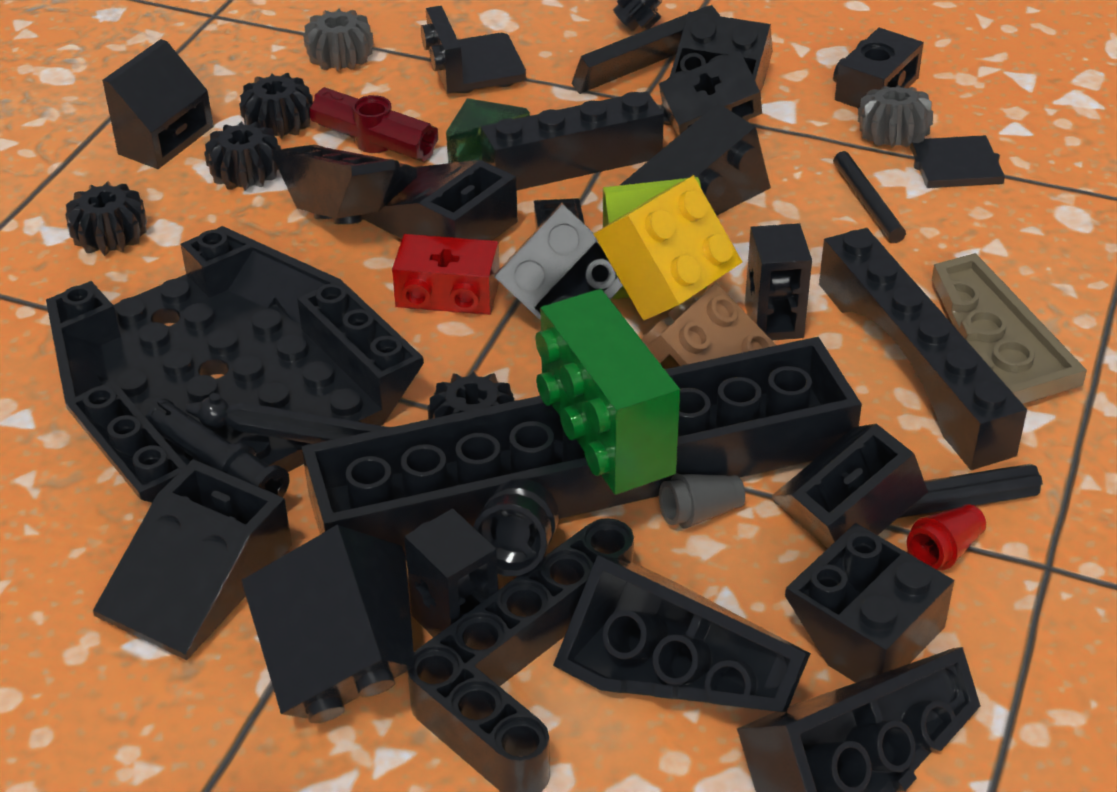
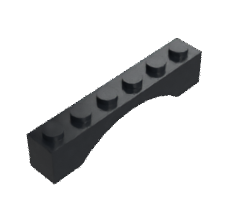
M868 228L852 230L844 234L825 238L819 278L820 287L842 313L854 312L866 316L881 326L897 343L924 386L943 437L968 468L974 470L1016 457L1027 408Z

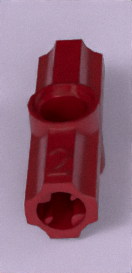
M323 87L315 94L313 104L309 108L312 122L354 137L358 149L366 153H381L391 150L425 162L433 155L434 147L438 142L437 127L431 126L430 123L392 111L391 102L383 96L368 95L358 99Z

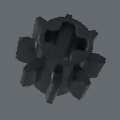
M618 0V5L613 9L616 16L630 30L634 31L639 25L641 28L645 27L648 30L662 17L657 12V7L662 3V0Z

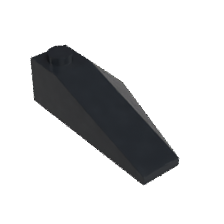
M597 555L553 666L601 691L787 712L811 653L690 589L629 560Z
M957 647L791 705L787 712L771 713L737 728L756 792L906 791L917 779L913 772L932 751H941L981 705L963 647Z

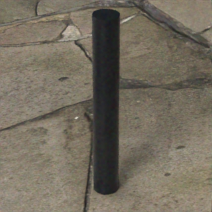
M842 151L836 154L833 159L834 165L889 241L898 243L903 240L906 230L849 153Z

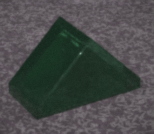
M467 98L446 131L448 163L482 160L481 126L497 123L507 118L530 116V112L523 107Z

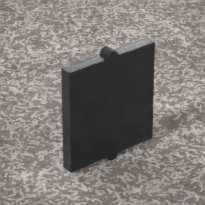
M986 135L924 139L920 143H910V148L915 158L914 168L920 171L926 188L1004 184L1005 175L999 164L1000 155L994 153Z

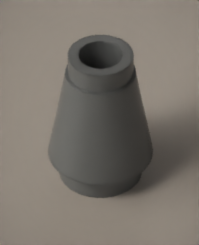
M674 474L671 480L664 481L659 489V504L664 519L668 524H679L682 528H689L731 511L734 508H740L745 502V488L742 480L737 475Z

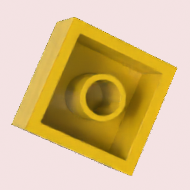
M694 175L656 195L594 233L595 238L643 321L680 305L742 263L740 256Z

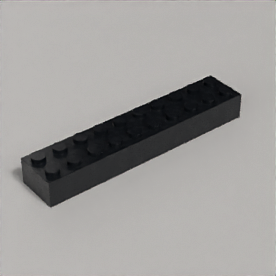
M819 336L665 369L680 388L676 474L737 475L745 477L815 460L851 428L859 426L862 403ZM540 396L301 446L308 494L319 533L322 534L334 526L340 525L403 547L405 554V535L414 531L421 524L437 518L452 508L473 527L475 520L484 508L490 495L499 485L512 479H528L544 486L553 495L558 505L559 519L657 497L659 496L661 484L664 481L671 480L673 476L671 475L614 495L601 475L595 476L591 472L586 461L585 452L576 439L570 440L567 437L559 414L552 405L546 406Z

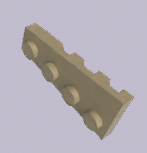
M976 253L934 264L932 282L953 326L1022 404L1083 386L1087 372L1084 366Z

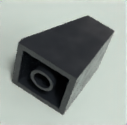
M336 525L241 580L281 714L308 718L310 723H322L332 720L345 712V704L360 696H374L389 690L395 685V677L415 667L407 564L402 546Z

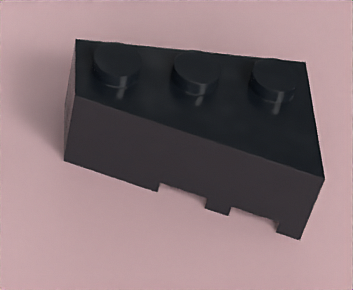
M719 103L620 185L684 179L694 175V177L699 178L701 189L716 216L771 188L756 127Z

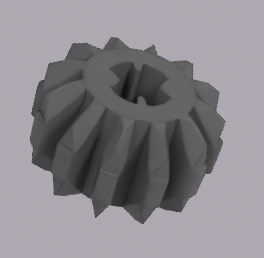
M340 8L335 12L325 10L322 16L314 15L310 17V23L304 26V46L309 55L310 63L320 64L323 70L336 68L339 71L341 68L346 67L354 69L355 64L366 63L368 56L373 54V33L371 32L367 17L357 15L355 10L343 12Z
M898 85L897 87L890 88L883 86L881 90L872 89L868 91L867 95L861 98V104L858 108V122H860L862 137L868 141H873L877 146L886 144L890 145L891 148L895 145L908 147L912 142H923L925 136L930 134V126L933 125L934 111L932 110V101L929 100L927 93L917 91L914 87L901 88Z

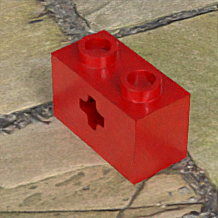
M404 234L392 267L395 307L491 315L499 281L494 277L495 273L500 269L499 242Z

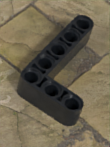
M606 518L588 524L544 556L542 561L532 571L514 578L414 652L415 667L407 671L413 715L500 792H542L548 785L550 778V749L547 727L539 718L500 686L565 637L597 555L633 562L634 535L632 529L624 522Z

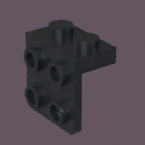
M443 7L426 8L427 24L421 25L422 43L424 49L429 50L433 70L438 71L447 94L455 92L469 93L474 89L492 86L507 87L526 79V69L508 34L495 33L457 39Z

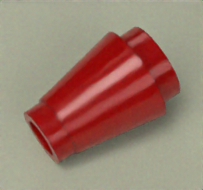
M965 504L961 507L920 518L913 524L907 536V550L910 555L934 569L947 570L956 563L979 535L985 531V516L978 507L972 504Z

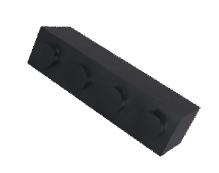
M645 91L629 92L621 97L602 101H587L582 105L560 110H545L540 114L517 119H502L497 123L481 126L482 161L515 175L517 190L647 162L663 149L664 113L650 94Z

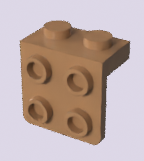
M717 282L697 300L690 297L668 313L674 320L670 326L661 320L641 339L659 363L670 354L680 366L776 346Z

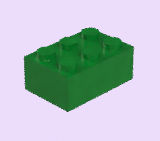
M598 289L540 307L541 331L535 335L537 350L542 362V373L536 377L538 392L546 406L552 405L559 414L567 437L570 440L576 439L584 450L591 472L595 476L601 475L614 495L676 474L680 388L604 291Z

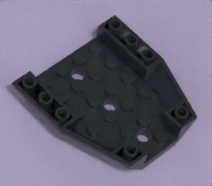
M224 226L205 231L199 236L180 244L186 271L185 275L168 280L162 285L134 297L123 299L115 305L106 298L92 281L79 286H73L61 294L46 299L66 408L141 500L153 503L157 494L193 459L196 460L161 436L146 418L152 405L164 414L167 413L158 406L157 401L168 399L176 407L187 413V404L202 402L210 394L217 393L229 406L238 403H249L382 426L424 364L423 356L341 279ZM166 323H175L171 326L165 325ZM222 374L224 376L215 379L211 375ZM187 413L188 415H190L191 417L200 422L199 418ZM227 424L214 431L231 444H248L256 451L257 458L269 466H281L287 472L304 464L301 446L311 445V443L240 432Z

